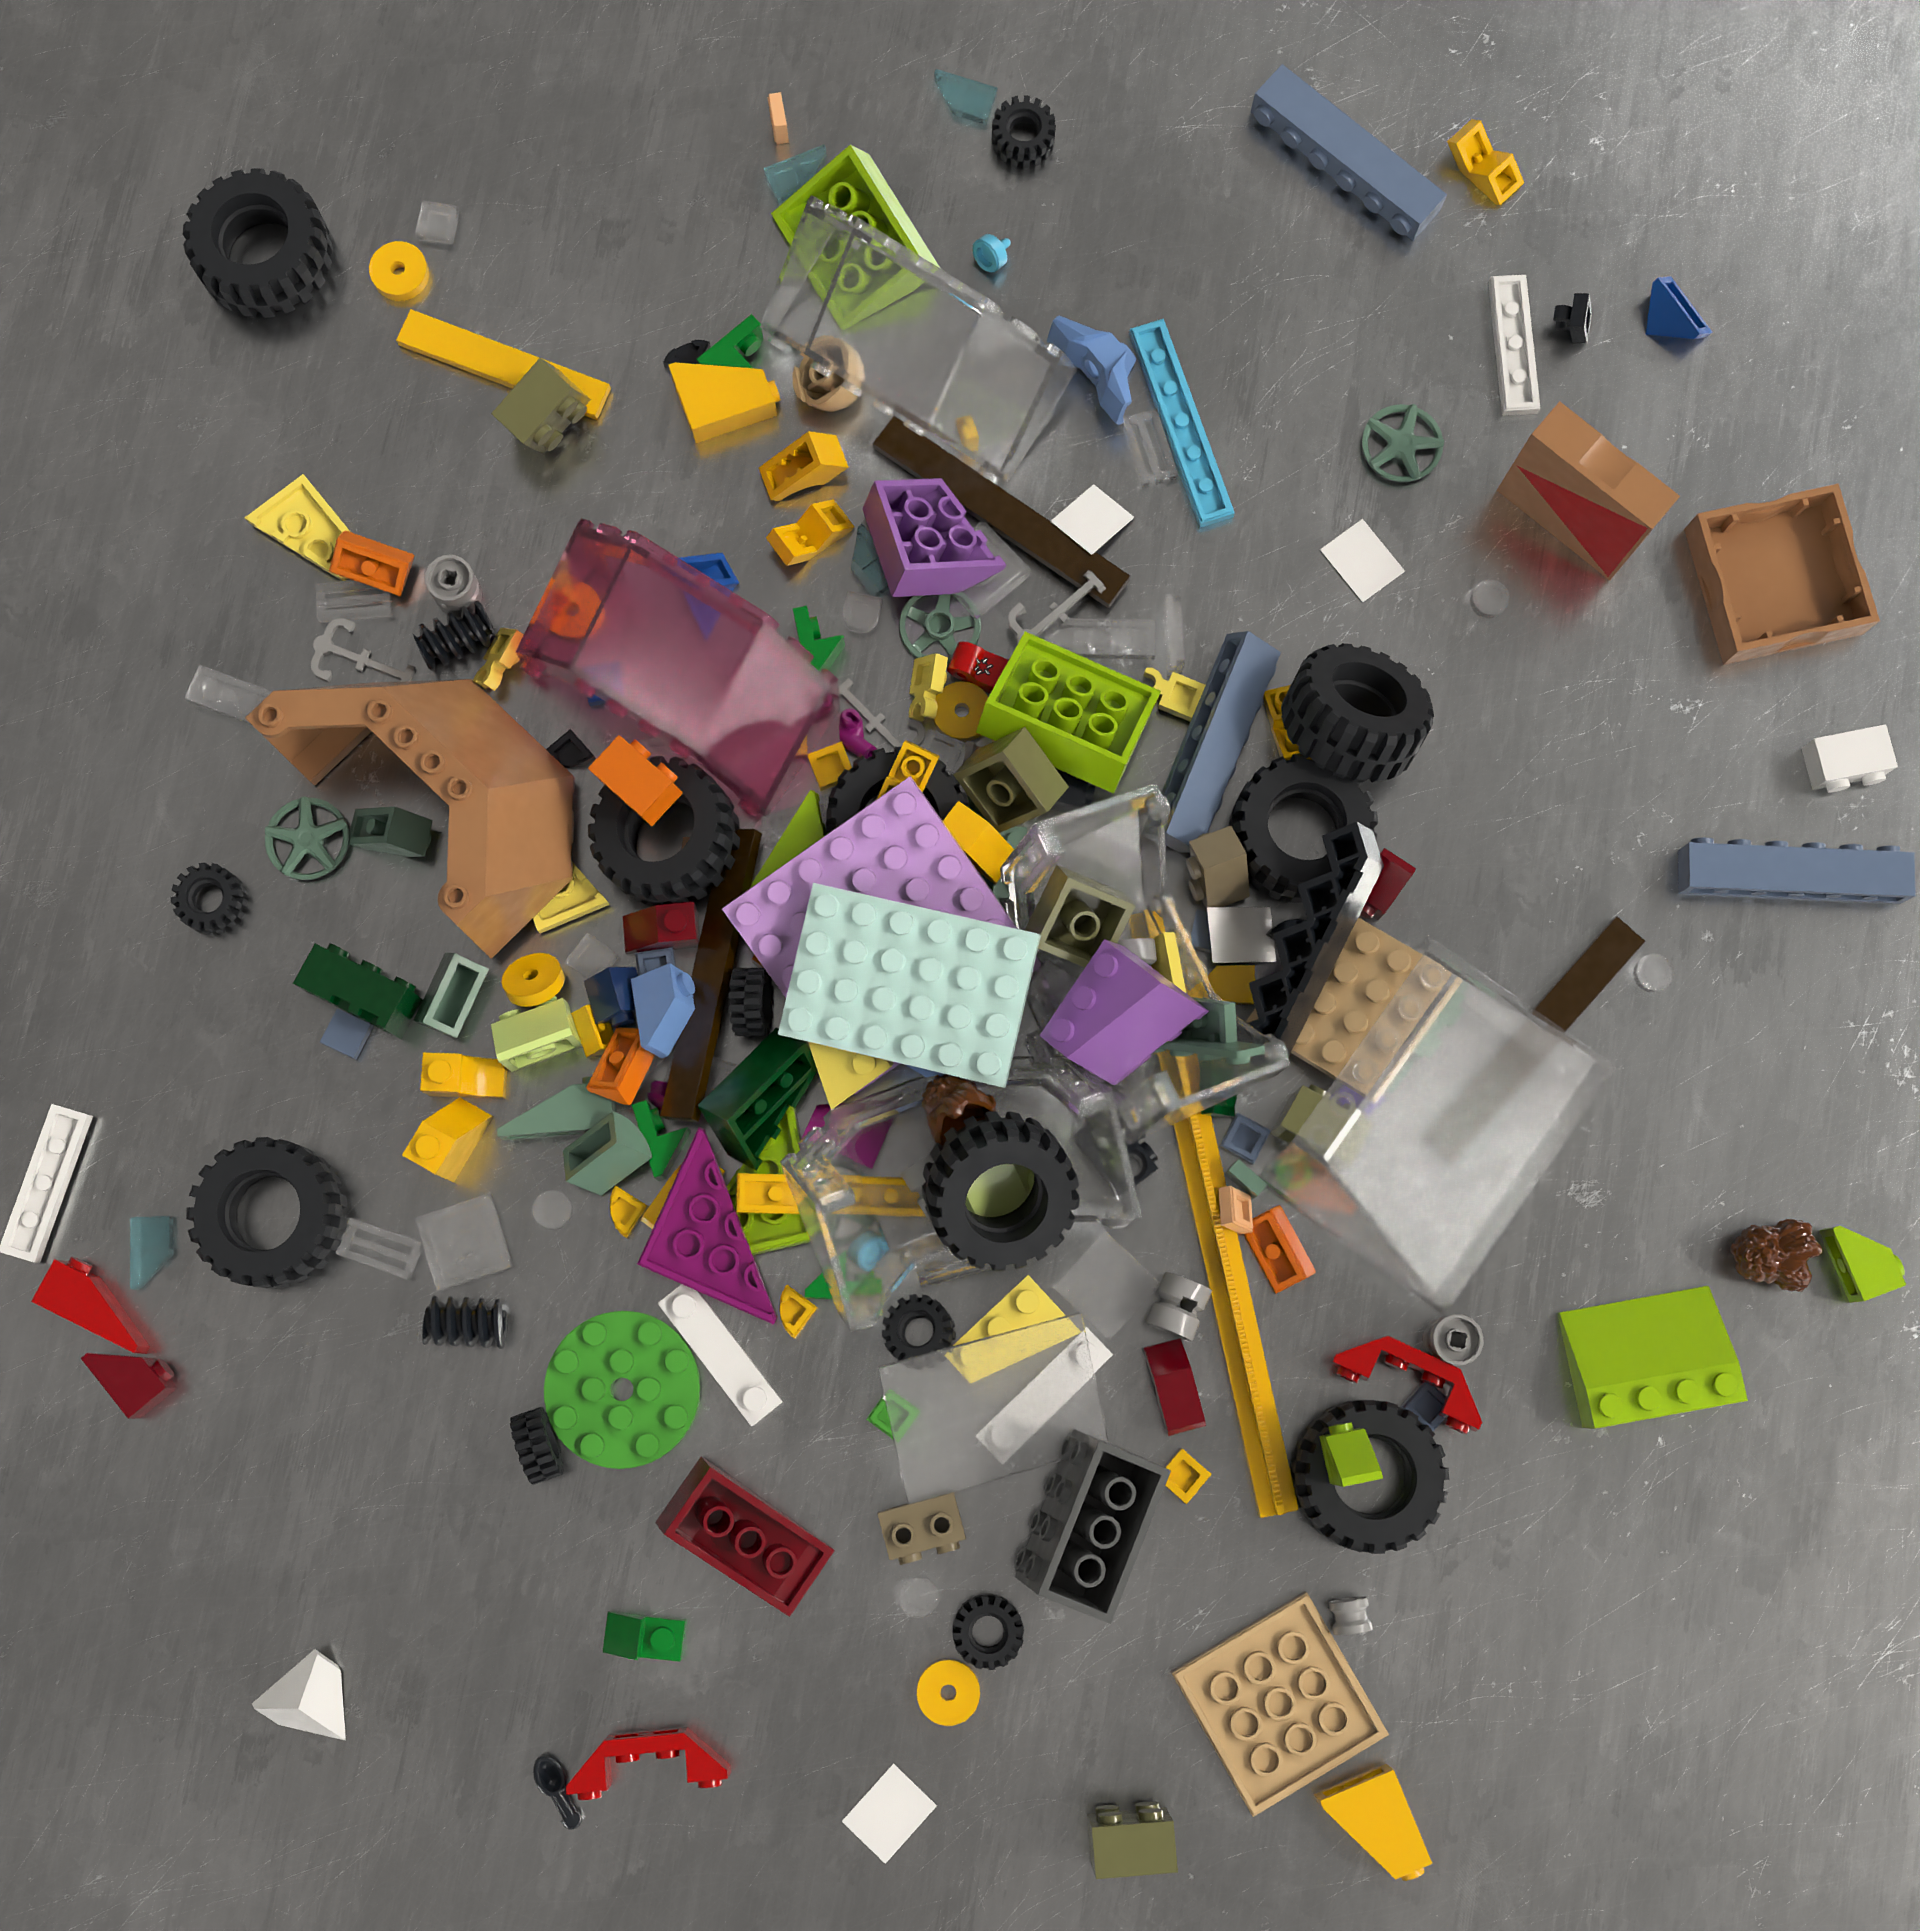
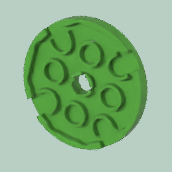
M634 1311L604 1313L592 1317L575 1327L555 1350L545 1376L544 1402L553 1430L563 1444L574 1454L592 1464L606 1468L625 1469L643 1466L669 1453L682 1441L690 1430L700 1404V1372L694 1354L687 1342L665 1322L653 1316ZM620 1378H627L633 1385V1394L625 1401L614 1398L612 1393L614 1382Z

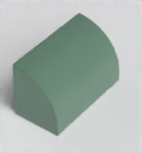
M445 953L413 1021L445 1035L457 1038L489 969L456 953Z
M613 1111L563 1150L566 1182L602 1196L652 1158L650 1147L641 1131L629 1119Z

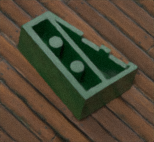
M315 943L293 984L402 1040L423 1001L422 998L414 993L416 986L397 976L393 981L381 975L383 970L368 961L362 960L361 964H357L349 960L350 953L334 944L329 943L328 947L324 948Z
M777 1027L698 1104L699 1109L727 1155L756 1171L763 1161L758 1157L770 1137L776 1140L782 1129L778 1127V1124L789 1106L795 1109L818 1071L807 1043L803 1040L778 1035L779 1028Z

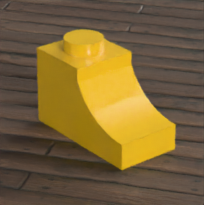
M808 431L761 465L759 471L770 500L781 501L802 489L816 485H825L849 468L836 435Z
M423 1052L420 1091L428 1096L506 1099L507 1068L499 1063L498 1059L472 1057L455 1053Z

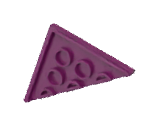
M699 1127L637 1265L774 1325L777 1318L705 1129Z

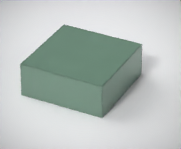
M1240 1159L1236 1160L1224 1173L1245 1193L1249 1194L1252 1199L1257 1197L1268 1185Z

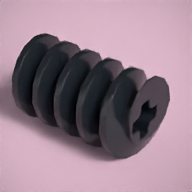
M478 600L474 602V614L463 606L460 607L461 619L459 620L451 612H448L447 625L445 626L438 618L433 619V631H430L423 623L419 625L420 636L416 637L414 634L413 636L428 669L431 671L436 669V657L444 665L449 664L450 651L458 659L463 658V646L472 654L477 652V640L486 648L490 647L491 634L498 640L483 605Z
M433 1295L424 1314L422 1342L426 1345L432 1337L434 1343L437 1346H441L448 1336L452 1346H458L462 1338H464L466 1346L473 1347L479 1338L481 1346L489 1348L495 1338L497 1347L503 1349L507 1337V1312L502 1310L500 1299H495L492 1308L487 1309L484 1298H480L476 1308L472 1309L469 1297H464L460 1308H456L453 1296H449L445 1306L440 1307L438 1296Z

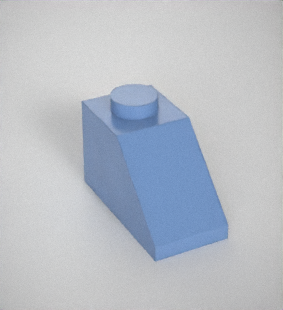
M670 963L631 979L641 1047L660 1058H665L670 1054L695 1010L693 999L695 985L688 973L683 972Z

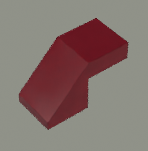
M1181 1338L1143 1348L1155 1385L1158 1407L1168 1436L1206 1426L1192 1368Z

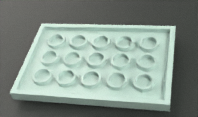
M813 883L778 1035L1006 1088L1041 935Z

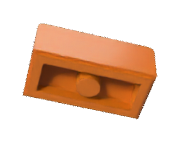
M343 531L336 540L329 572L401 596L415 556L412 553L355 533Z
M638 1028L615 1029L586 1087L589 1092L620 1104H632L655 1057L653 1053L641 1047Z
M1280 1205L1253 1218V1232L1245 1233L1244 1235L1276 1294L1316 1273L1314 1266Z

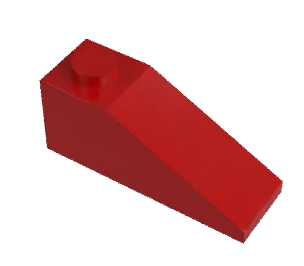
M70 1257L69 1261L54 1259L31 1302L132 1353L147 1354L150 1348L149 1344L103 1279L90 1272L93 1266L75 1257Z

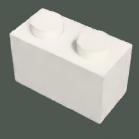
M1886 724L1814 738L1801 748L1812 790L1827 788V792L1831 793L1849 788L1852 782L1862 781L1864 786L1880 783L1886 780V774L1898 767Z

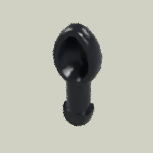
M538 1757L533 1767L535 1784L540 1792L551 1797L562 1817L561 1823L568 1830L578 1828L582 1822L580 1810H576L569 1795H566V1775L563 1768L551 1757Z

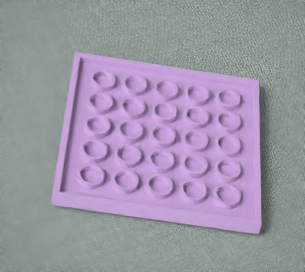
M911 776L722 908L785 998L787 997L813 883L1018 929ZM1037 955L1033 967V972H1035L1043 966V963ZM893 1062L894 1064L892 1065V1067H890L888 1070L883 1072L881 1075H879L877 1078L872 1080L870 1083L865 1085L863 1088H861L854 1094L856 1095L864 1088L878 1080L880 1077H882L883 1075H885L901 1063Z

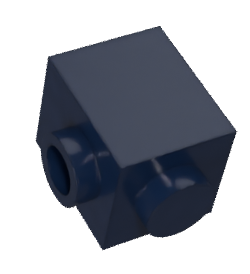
M608 967L584 980L595 1024L612 1023L614 1028H618L635 1021L636 1010L631 979L638 976L636 967Z

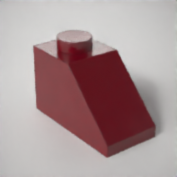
M1386 848L1380 852L1384 867L1360 913V916L1366 919H1372L1373 917L1379 920L1416 871L1415 867Z
M694 902L654 905L623 916L626 954L672 947L674 950L698 948L700 940L699 916Z
M86 1353L81 1357V1360L128 1419H141L178 1388L171 1379L174 1377L173 1371L162 1359L156 1360L149 1357Z

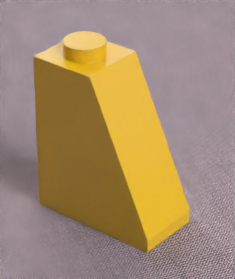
M676 362L669 364L671 377L695 443L777 416L775 403L781 401L775 381H767L763 369Z
M459 1097L421 1122L402 1156L435 1175L455 1182L494 1116Z
M1384 1764L1314 1794L1317 1803L1395 1880L1400 1877L1403 1881L1417 1878L1425 1872L1424 1867L1432 1864L1395 1771L1388 1764Z

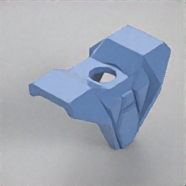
M1060 315L1057 316L1052 322L1047 343L1063 361L1080 368L1096 386L1100 406L1118 425L1124 423L1123 415L1127 406L1132 402L1127 378L1136 362L1135 355L1127 345L1120 343L1112 333L1098 331Z

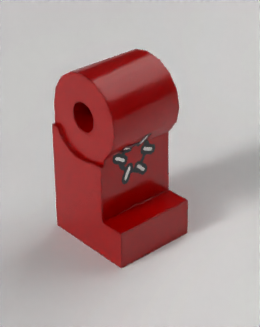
M962 641L957 643L947 667V672L964 682L973 683L984 692L991 694L1009 659L988 652L975 644Z

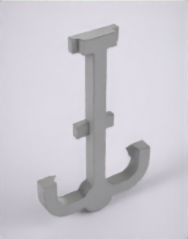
M1088 570L1084 574L1088 582L1061 605L1058 606L1053 602L1049 606L1052 612L1031 630H1023L1016 622L1018 615L1026 613L1025 607L1019 602L1011 609L1008 615V624L1017 635V644L1025 631L1038 636L1058 618L1063 623L1069 619L1065 614L1067 610L1093 588L1102 593L1106 590V587L1092 571Z
M344 618L332 620L327 625L324 634L316 637L313 642L315 653L311 660V670L316 677L329 683L332 678L331 670H320V663L323 657L330 653L356 662L355 669L362 672L366 666L398 678L401 681H411L416 667L409 664L405 672L369 659L371 653L369 650L363 649L361 655L334 645L331 639L338 628L344 627L350 632L356 626L355 622Z
M849 678L830 694L835 701L843 696L868 722L864 728L869 733L875 729L893 748L902 747L903 743L901 744L881 724L885 716L880 712L874 717L849 691L854 684ZM911 719L907 725L912 726L917 731L916 738L911 742L920 746L925 738V729L920 721Z

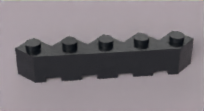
M1354 822L1322 835L1332 871L1297 885L1307 921L1273 934L1283 970L1249 983L1258 1019L1237 1027V1041L1265 1045V1053L1251 1056L1250 1063L1233 1064L1234 1068L1253 1074L1287 1061L1384 867L1374 832L1359 822Z

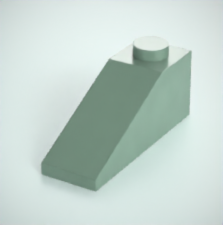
M591 1077L582 1078V1084L570 1085L497 1129V1137L506 1141L584 1134L611 1112L617 1113V1103L589 1092L586 1087Z

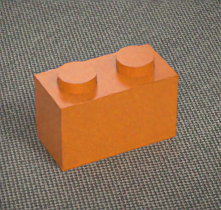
M618 735L588 769L652 827L683 794L674 784L678 777L662 762L655 767L647 760L652 754L636 739L629 744Z

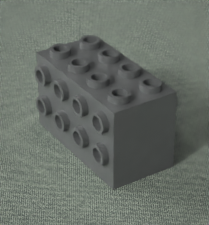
M1074 1429L1072 1435H1068L1061 1445L1059 1457L1062 1460L1057 1472L1052 1473L1048 1478L1044 1491L1047 1497L1042 1510H1037L1031 1520L1029 1530L1032 1535L1026 1548L1023 1547L1017 1555L1014 1566L1017 1571L1015 1578L1039 1596L1111 1624L1171 1470Z

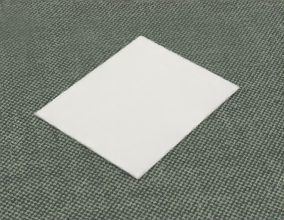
M1093 484L1053 518L1051 522L1092 555L1127 525L1134 516Z
M1363 519L1320 549L1362 602L1405 572Z
M1207 907L1213 963L1276 962L1274 940L1266 935L1272 928L1270 907Z
M893 1763L842 1822L886 1864L937 1805Z

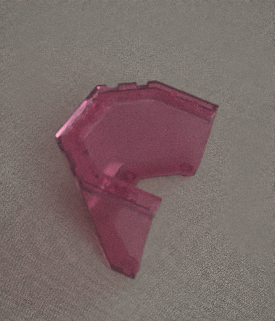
M581 518L518 645L516 654L522 663L520 668L538 680L541 676L546 678L551 676L571 683L577 691L588 698H592L595 694L606 701L604 706L616 716L624 718L625 715H628L638 722L637 728L654 739L657 735H660L670 742L668 747L676 754L685 759H688L689 756L693 757L735 793L740 799L738 806L754 817L760 813L768 818L808 759L807 754L814 750L840 711L838 679L828 669L823 668L819 672L811 665L810 662L814 656L795 638L790 636L787 640L782 638L776 632L780 624L766 612L638 532L628 530L624 536H621L622 531L617 527L600 523L596 529H593L595 525L590 520Z

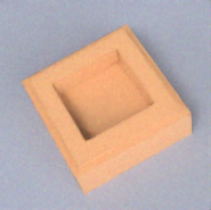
M781 92L769 94L767 98L774 142L777 145L789 143Z
M1232 1186L1219 1188L1221 1225L1239 1234L1253 1232L1251 1196Z

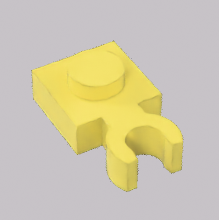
M500 628L496 634L498 640L494 638L484 655L483 660L486 663L478 670L473 679V682L483 689L490 688L495 691L502 681L505 669H511L523 656V646L528 637L516 629Z
M935 653L914 659L909 694L915 696L909 708V718L920 722L924 721V717L935 719L938 709L937 702L935 701L936 694L943 693V687L947 680L946 667L948 657Z
M1146 668L1143 676L1152 679L1155 684L1153 688L1161 691L1158 697L1161 699L1158 709L1191 722L1206 685L1175 672H1172L1169 681L1162 678V675L1156 669Z

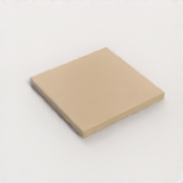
M1303 1592L1171 1671L1176 1683L1253 1817L1389 1735L1307 1592Z

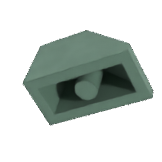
M395 806L355 809L349 832V845L402 857L424 856L431 842L430 831L433 820Z

